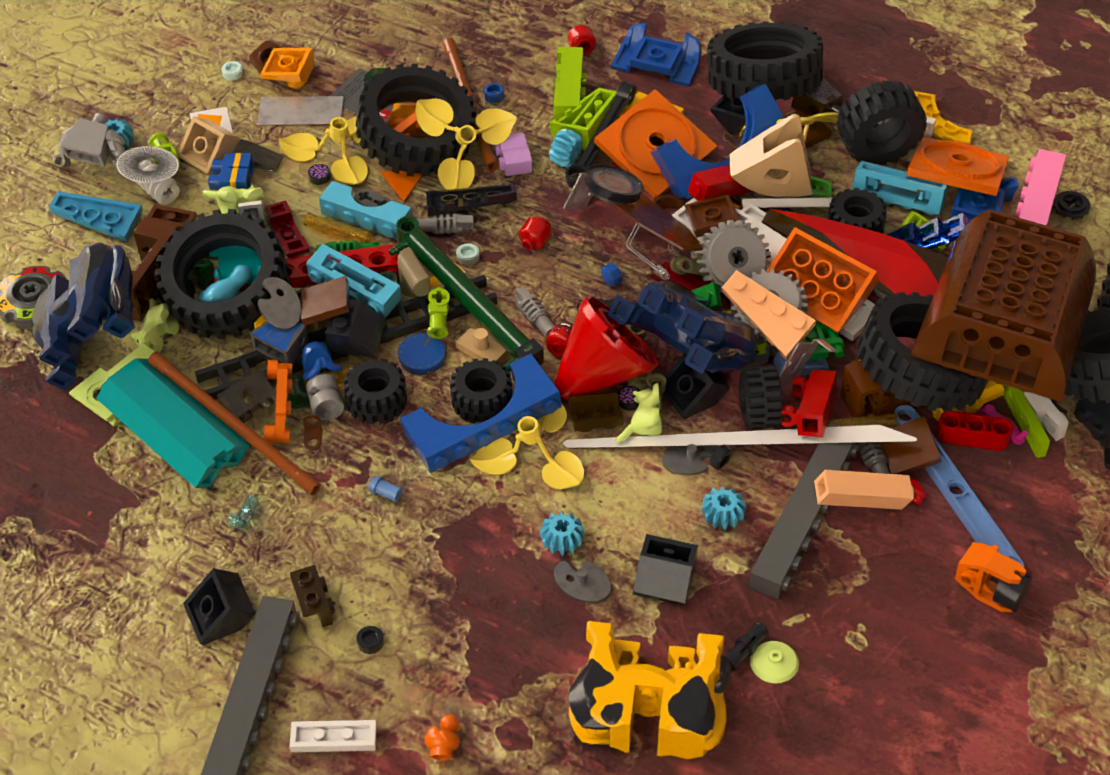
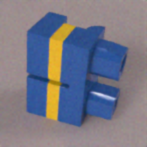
M225 153L224 160H213V175H209L208 178L209 189L219 190L225 186L249 189L254 173L252 154Z

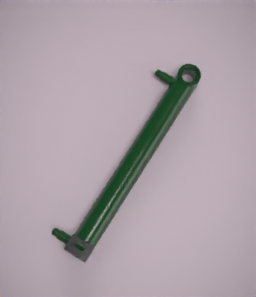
M404 216L397 221L398 244L389 249V254L394 256L403 249L410 247L417 259L514 358L506 363V370L511 372L509 364L529 354L533 355L539 365L544 363V348L534 338L529 340L426 235L419 227V222L416 218Z

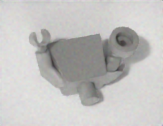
M96 113L92 121L81 118L75 125L62 133L58 149L60 154L56 155L53 161L56 165H60L63 159V168L70 166L71 159L105 167L109 151L111 150L114 155L112 163L115 170L119 172L117 160L121 154L126 152L123 147L125 140L117 132L105 125L108 120L105 115Z

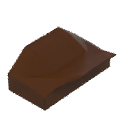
M154 204L147 218L177 225L178 230L181 231L184 228L182 223L187 220L190 223L196 221L197 213Z

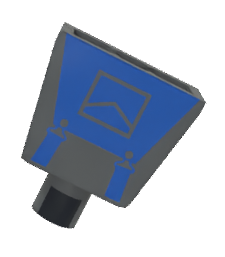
M301 315L297 325L289 330L277 329L266 321L250 333L253 349L273 360H278V363L293 364L308 343L307 328L301 321Z

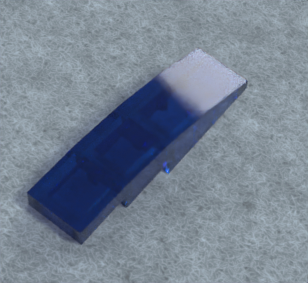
M963 212L944 222L936 217L919 227L911 222L887 235L930 250L955 241L959 233L968 224V217Z

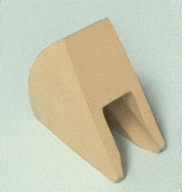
M797 114L790 115L730 154L731 177L747 189L766 196L793 198L812 195L811 173L800 116Z

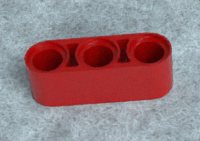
M957 411L943 412L939 418L936 437L946 444L1002 451L1009 445L1013 424L1009 420L1000 417Z

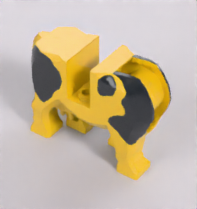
M587 622L586 640L592 645L589 661L569 691L570 723L575 735L582 743L591 746H610L629 753L634 713L646 717L660 716L657 756L671 755L683 759L703 757L708 750L713 749L720 743L724 736L727 720L723 693L731 673V664L728 657L722 656L724 636L698 634L696 649L699 658L698 664L694 661L695 648L669 646L668 663L672 669L665 671L662 668L649 664H638L641 642L615 640L611 623Z

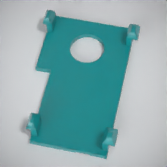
M227 246L209 253L210 257H218V269L214 270V278H217V281L230 277L236 266L245 265L249 266L252 271V278L247 284H252L260 271V256L250 248Z

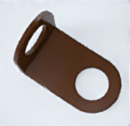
M308 415L303 419L304 446L308 450H315L321 445L322 425L318 416ZM310 418H314L317 420V422L308 423L307 420ZM311 439H315L317 441V444L315 446H309L308 441Z

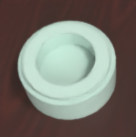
M236 61L225 63L222 66L223 77L230 81L240 79L243 76L241 63Z
M470 243L459 246L456 250L457 261L467 266L477 263L480 257L478 247Z

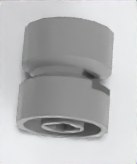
M320 374L312 377L307 382L306 391L313 415L318 416L320 420L327 421L335 419L342 414L344 403L338 382L334 376Z

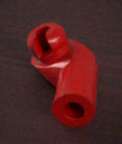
M910 478L911 485L914 488V499L911 502L921 505L923 499H926L927 493L918 481Z

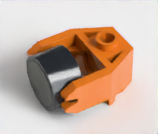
M973 542L958 563L955 580L977 600L1001 612H1015L1024 600L1033 576L1026 573L1021 563L999 553V546H989L984 543ZM992 575L1000 579L998 584L990 580Z

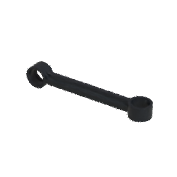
M625 81L619 85L613 104L576 164L570 165L565 171L566 182L570 188L573 189L577 180H572L569 177L574 173H586L600 151V148L594 143V138L621 116L626 106L632 104L637 91L636 85Z

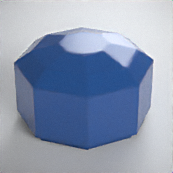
M498 83L488 84L484 88L485 100L490 103L501 102L504 99V87Z
M609 263L601 268V276L608 286L613 287L622 282V274L615 264Z

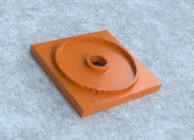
M656 89L594 138V143L622 169L635 175L642 182L643 189L653 198L662 196L670 189V186L651 154V151L659 146L652 145L649 138L656 136L661 138L664 143L677 139L678 143L687 153L701 161L708 158L718 147Z
M923 136L908 167L907 176L997 196L1009 155L987 151L966 143L942 141Z

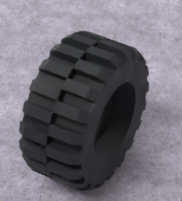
M883 80V83L874 82L871 83V86L860 88L858 93L854 92L850 96L849 101L844 102L842 110L838 114L837 129L849 155L858 162L864 161L884 165L889 161H897V158L906 156L908 151L914 150L917 147V142L922 140L926 131L927 117L915 92L908 85L897 81L892 83L890 80ZM891 118L887 123L879 127L872 128L877 123Z

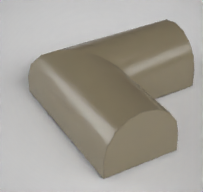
M410 247L400 251L397 261L401 293L407 297L428 295L430 292L428 274Z

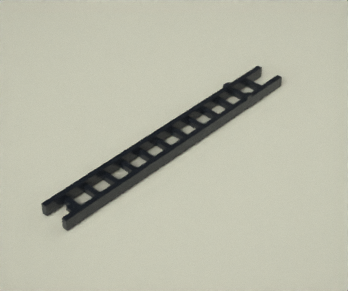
M485 275L471 279L479 289L487 287ZM448 291L450 300L446 322L470 314L462 304L454 306L451 298H454V296ZM496 293L486 295L495 305L498 304ZM428 295L398 303L385 319L388 320L400 316L403 324L388 328L386 325L380 344L430 327V314L428 313L430 302ZM422 309L425 316L410 321L407 313ZM327 327L308 333L307 344L315 341H326L325 332ZM258 351L194 371L197 383L216 377L220 378L222 385L204 390L215 400L252 387L260 388L265 386V383L274 380L267 379V369L252 374L250 368L256 367L257 363L265 361L267 364L268 360H272ZM330 352V355H331L332 360H335V359H338V358H341V357H344V356L347 355V354H340V353H332V352ZM297 357L292 364V374L304 370L302 358L298 359ZM240 369L243 370L246 377L229 382L226 374Z

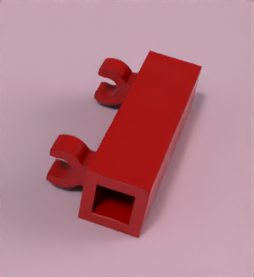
M812 369L809 380L801 376L793 377L792 384L799 385L801 388H794L792 396H803L798 410L790 405L783 406L781 414H788L791 418H783L782 426L791 427L797 424L798 436L823 437L837 394V371Z

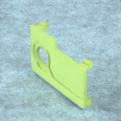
M141 344L108 372L102 368L96 370L72 389L69 394L115 427L121 421L101 402L93 398L94 393L101 388L111 375L133 359H148L155 351L145 344Z

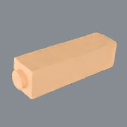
M824 470L814 481L818 505L902 510L914 499V488L911 485L909 475Z

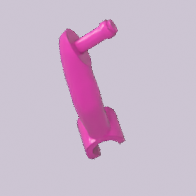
M986 404L977 412L979 415L1009 420L1013 424L1011 441L1016 445L1024 443L1028 431L1023 430L1021 432L1011 419L998 413L993 405Z

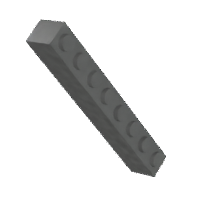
M832 423L828 425V427H840ZM857 442L818 444L750 573L749 588L775 599H779L783 590L788 591L792 582L791 573L798 571L803 558L801 557L802 552H807L812 542V537L810 536L813 532H818L822 523V518L820 517L822 513L827 514L831 506L818 505L814 481L824 470L849 471L851 465L849 460L850 458H856L860 444H857Z
M262 596L201 775H245L246 771H250L253 759L251 753L253 747H257L261 736L259 729L261 723L267 720L269 712L268 702L275 695L277 687L276 678L278 674L282 673L284 668L283 656L285 650L289 651L291 647L292 629L298 626L299 612H296L294 600Z

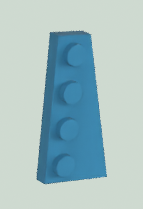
M59 191L49 206L50 212L54 215L126 243L143 212L142 205Z

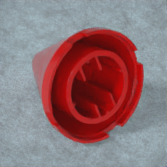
M587 296L580 303L554 381L562 401H569L571 396L592 394L650 373L659 364L655 354L637 333L633 334L626 325H622L608 316L610 308L593 296Z

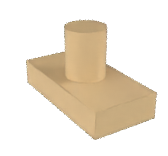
M469 328L456 341V348L474 359L483 360V358H488V361H498L499 365L508 356V352L500 344L488 338V331L484 328L476 330Z

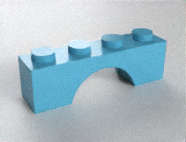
M334 181L329 184L319 197L321 214L396 240L397 221L404 216L412 217L411 207L394 201L377 207L360 205L353 199L352 187Z

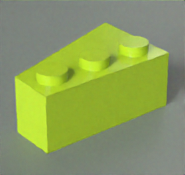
M557 47V76L554 92V119L557 121L565 116L564 112L566 110L575 109L580 105L579 101L586 97V87H582L587 85V73H583V47Z
M598 88L579 101L580 105L573 110H566L564 112L565 116L558 121L553 119L549 122L552 139L562 129H570L582 136L583 145L581 149L585 150L613 104L617 91Z

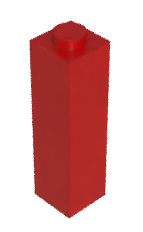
M730 165L694 173L688 188V192L697 201L723 195L733 197L753 192L731 177Z

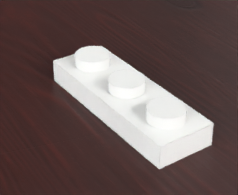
M376 720L292 722L290 751H376L377 723Z

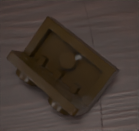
M617 391L569 397L570 420L575 432L585 433L598 428L614 429L617 426L624 425Z
M312 565L290 572L291 581L303 617L318 614L322 628L333 625L331 614L335 613L331 597L326 599L325 592H328L324 576L319 578L316 566Z

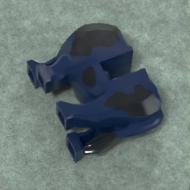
M102 243L85 246L78 257L70 260L69 280L56 274L50 286L40 293L32 314L31 331L34 340L42 348L39 359L53 366L52 372L46 377L47 383L66 390L77 380L75 372L84 342L92 337L102 326L104 331L119 338H124L135 328L132 320L134 304L131 301L133 274L129 258L125 255V250L121 246L114 245L108 247Z
M668 281L648 283L640 292L636 302H630L622 296L616 295L608 312V316L620 324H629L635 328L654 333L668 344L688 354L685 364L699 373L706 371L711 373L716 371L731 373L746 367L748 363H754L758 359V354L755 352L757 338L751 325L737 319L731 313L711 310L708 308L711 303L709 300Z

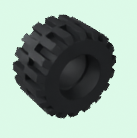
M854 188V190L845 189L844 192L840 191L831 199L828 220L883 234L887 206L886 203H883V199L877 197V194L874 192L870 193L866 189L859 190V188Z
M372 358V361H367L366 359L362 361V364H355L353 370L349 369L347 376L344 377L343 386L347 409L354 418L358 417L359 421H368V424H374V422L382 424L385 420H393L395 415L399 416L402 413L401 409H405L407 401L405 376L402 369L397 367L394 362L388 363L386 359L379 361L377 358ZM373 390H382L379 392H370Z
M478 358L472 359L473 362L466 361L463 363V367L458 366L455 369L456 373L451 375L452 407L457 415L461 414V419H469L470 423L474 424L475 422L481 423L496 416L507 406L512 398V378L509 370H506L503 364L498 365V361H488V358H483V360H478ZM477 390H488L486 392H475Z
M774 365L743 367L740 372L739 401L742 419L747 429L779 427L783 415L781 414L783 408L782 388L778 371Z

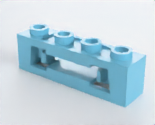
M861 161L856 168L852 190L854 188H859V190L866 189L870 193H876L877 197H881L883 203H894L901 205L904 209H918L928 215H939L944 207L948 185L907 176L906 171ZM917 189L922 190V191H920V193H918V192H913V191H917Z
M322 244L306 262L308 277L313 282L324 283L346 276L349 281V299L361 300L384 318L388 316L401 300L400 285L325 244ZM329 256H331V257H333V258H335V259H337V260H339V261H341V262L339 263V262H337V261L331 259ZM373 280H375V281H377V282L383 284L384 287L381 286V285H379V284H377V283L374 282Z

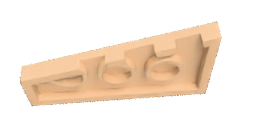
M737 270L722 287V292L741 313H744L750 319V322L756 329L758 328L766 336L767 341L780 351L781 356L785 360L792 354L796 345L801 343L816 325V320Z

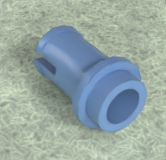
M374 476L368 486V490L371 491L372 495L376 496L379 494L393 502H398L403 492L402 487L385 481L382 476Z

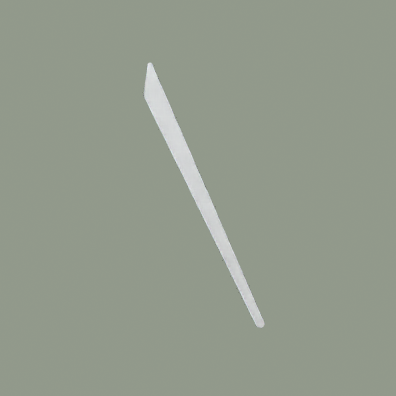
M882 425L826 427L823 437L798 436V429L634 436L628 437L620 443L616 442L617 437L572 439L564 441L563 445L567 448L688 446L689 444L746 445L917 441V438Z

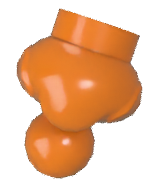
M446 715L440 721L441 730L436 726H432L427 731L424 739L425 745L430 750V758L434 760H451L453 751L460 744V739L455 734L461 731L459 721L453 715Z

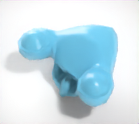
M245 265L236 266L230 277L211 284L205 291L199 294L197 301L221 302L241 294L239 289L252 278L251 268Z

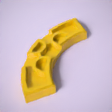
M915 91L926 116L936 119L933 132L935 138L942 141L971 143L973 130L959 127L950 121H945L940 116V111L937 108L936 95Z

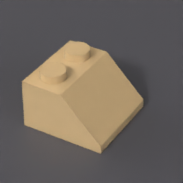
M193 116L177 156L201 171L211 174L212 161L224 160L225 153H234L240 137L210 120Z

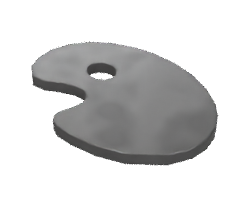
M270 277L264 279L262 285L268 291L271 298L258 300V307L262 316L277 329L289 330L295 327L301 315L300 300L290 284L280 278ZM281 290L284 295L279 296L276 291Z
M694 444L670 446L663 454L662 463L666 470L674 474H701L707 471V466L701 460L711 458L719 447L717 445ZM697 449H703L704 451L697 452Z
M566 561L559 562L555 567L554 578L557 586L572 599L584 603H599L609 597L611 582L606 573L594 563L585 561L583 567L577 571L573 570ZM572 577L574 581L569 582L566 578Z

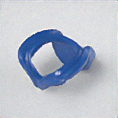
M311 342L303 348L302 364L304 368L303 378L305 380L317 376L321 369H330L334 372L342 370L340 365L333 363L329 350L321 342Z

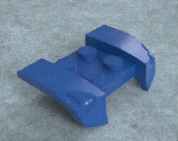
M647 23L630 26L610 68L630 73L632 68L635 67L641 70L670 75L671 83L690 87L701 60V42L688 32H686L683 44L646 36Z
M1009 177L1002 179L997 196L959 188L945 232L950 234L952 239L956 240L963 228L979 214L988 209L1000 212L1003 201H1012L1016 190L1019 188L1017 178Z

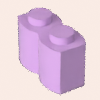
M523 132L510 134L503 143L494 145L496 156H500L498 157L500 171L504 170L506 176L532 172V159Z

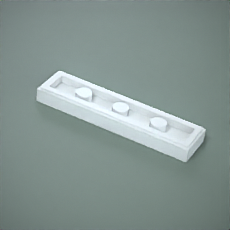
M832 197L740 198V206L744 208L751 203L757 208L829 207Z

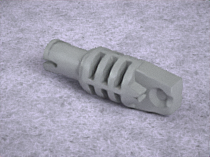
M454 213L453 215L440 214L431 216V218L417 219L419 227L424 232H432L434 235L438 233L457 234L462 233V231L474 230L473 215Z
M524 287L516 289V306L533 327L538 328L544 337L547 338L554 327V324L549 320V313L538 299L532 296Z

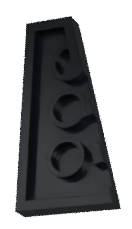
M515 184L426 191L428 217L517 201Z

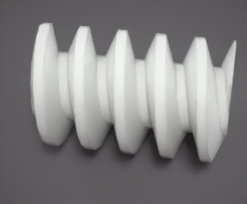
M149 159L142 161L137 167L143 171H152L157 169L158 165ZM171 177L156 183L136 182L137 185L141 186L143 190L161 205L172 203L180 193L175 179Z

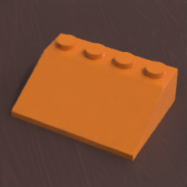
M794 227L766 273H770L771 269H774L775 273L779 274L783 270L785 277L792 274L793 281L799 280L800 287L805 288L804 295H807L808 311L806 315L837 333H840L864 304L879 281L877 271Z

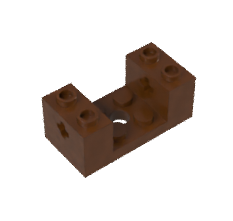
M144 217L141 223L134 229V238L141 263L138 264L136 271L132 270L133 286L131 301L134 304L132 320L141 322L150 308L149 300L153 298L156 301L158 298V280L155 276V269H160L156 260L158 255H164L162 249L164 242L170 243L173 239L170 234L175 229L179 232L177 225Z
M863 360L845 364L840 397L856 425L894 415L895 409L900 405H909L914 409L923 407V405L915 407L911 405L912 402L906 399L901 401L895 398L896 394L891 391L885 392L881 389V384L878 381L873 382L869 378L870 372L863 370L861 366Z

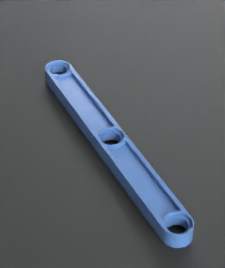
M900 405L895 409L893 423L896 427L921 417L913 407ZM907 414L911 417V420L903 421L898 416ZM933 436L942 462L928 466L925 470L975 542L984 543L989 546H999V553L1021 563L1024 567L1023 561ZM951 487H958L963 493L953 494L949 489Z

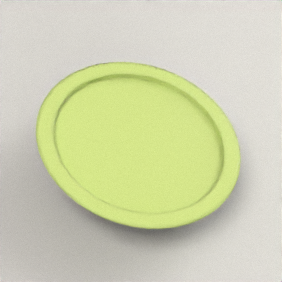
M767 641L759 644L755 648L756 651L750 656V665L753 672L760 679L769 683L786 682L793 678L799 669V658L796 652L789 645L779 641Z

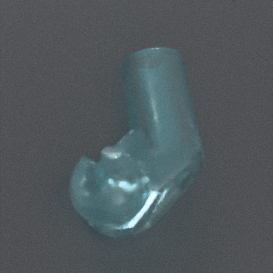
M249 495L238 514L232 513L229 515L228 525L230 527L241 529L246 525L258 505L257 497Z

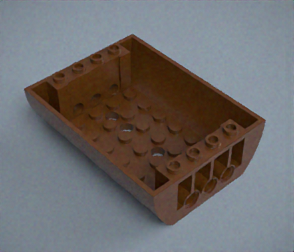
M990 209L979 214L963 228L955 240L910 356L942 365L948 369L965 372L971 376L988 379L997 384L1014 387L1023 392H1030L1063 402L1096 283V262L1088 240L1085 236Z

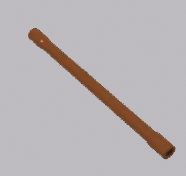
M446 38L443 41V46L450 60L454 75L459 80L458 85L460 87L464 85L468 89L467 96L473 97L455 40L453 38ZM474 99V105H473V107H476V109H477V114H476V117H477V116L479 115V111H478V108H477V105H476V102H475V99ZM475 123L474 129L478 130L479 127ZM481 133L476 134L486 169L488 171L497 170L499 163L491 144L486 143L482 139Z
M158 351L150 355L148 363L162 375L167 376L278 466L307 493L314 495L321 487L320 482L280 453L175 368L173 363Z

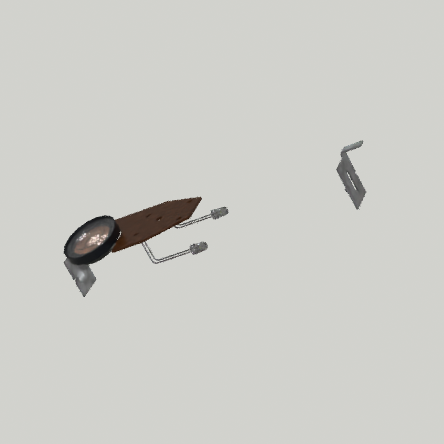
M595 164L590 166L586 173H580L572 189L573 192L569 195L563 206L564 209L585 210L591 197L594 195L604 202L614 204V207L636 223L635 227L637 224L639 225L634 236L641 226L669 242V250L671 243V248L675 253L677 252L673 249V245L686 251L703 250V247L699 244L700 242L684 224L642 193L644 187L635 175L616 166ZM635 227L633 228V230H632V232H631V234H630V236H629V238H628V240H627V242H626V246H627L628 249H630V248L628 247L627 243H628V241H629V239H630V237H631V235H632V233H633ZM661 265L655 266L653 272L664 280L670 278L669 272ZM813 339L811 343H798L788 361H785V366L779 375L780 382H792L793 377L800 376L818 343L830 352H836L837 350L823 339Z

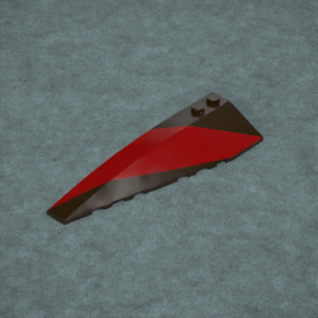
M769 209L761 222L785 238H788L794 227L870 267L877 271L879 281L875 286L876 289L888 295L892 294L894 297L898 292H905L906 295H910L911 292H918L920 296L926 297L927 294L934 296L949 258L924 247L882 233L810 215Z

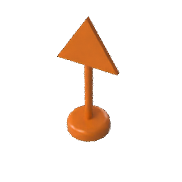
M393 118L386 123L391 128H395L406 118ZM400 170L399 173L380 171L381 175L403 202H405L422 177L421 173L407 176V172Z

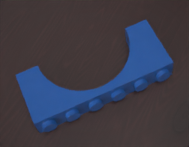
M766 84L757 86L740 97L745 111L746 126L739 147L776 125L777 120L784 119ZM677 139L670 140L651 151L654 160L675 197H684L686 200L693 197L688 192V188L694 173L730 165V157L719 163H708L698 160L687 153L678 143Z
M532 354L509 364L512 378L515 382L514 394L507 406L489 420L467 426L449 425L432 418L423 408L400 418L405 436L429 473L442 469L446 465L464 458L482 447L488 446L495 440L511 434L518 429V422L524 417L531 416L537 420L562 407L558 389Z

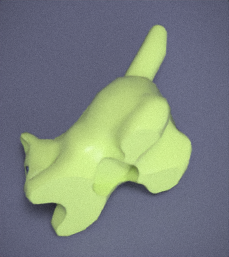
M253 184L249 189L225 186L218 191H203V195L209 199L217 200V206L222 214L228 213V209H235L238 214L239 203L262 201L263 189L260 187L255 188Z
M151 298L149 300L150 308L146 313L143 328L141 331L132 333L130 336L135 339L138 346L145 344L153 351L160 353L163 348L164 335L177 334L179 322L175 317L169 316L167 304L157 305L155 299Z
M655 383L653 389L647 388L639 392L633 391V394L636 396L634 401L639 403V406L633 414L631 424L616 438L617 443L625 441L632 433H637L640 436L662 434V420L660 417L662 405L659 383Z

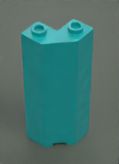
M135 358L111 375L101 386V391L96 398L195 488L211 487L221 469L226 466H238L250 446L182 388L148 363V359Z

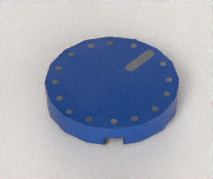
M425 333L414 334L404 339L397 351L402 368L411 374L424 375L428 371L433 370L434 372L444 364L446 358L444 343L440 339H434Z

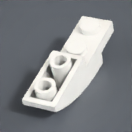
M1024 392L1041 425L1056 441L1064 438L1069 424L1066 416L1054 406L1050 398Z

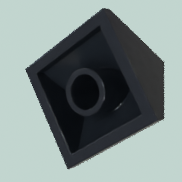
M725 94L710 108V112L730 135L746 123L744 107L739 98L731 99Z

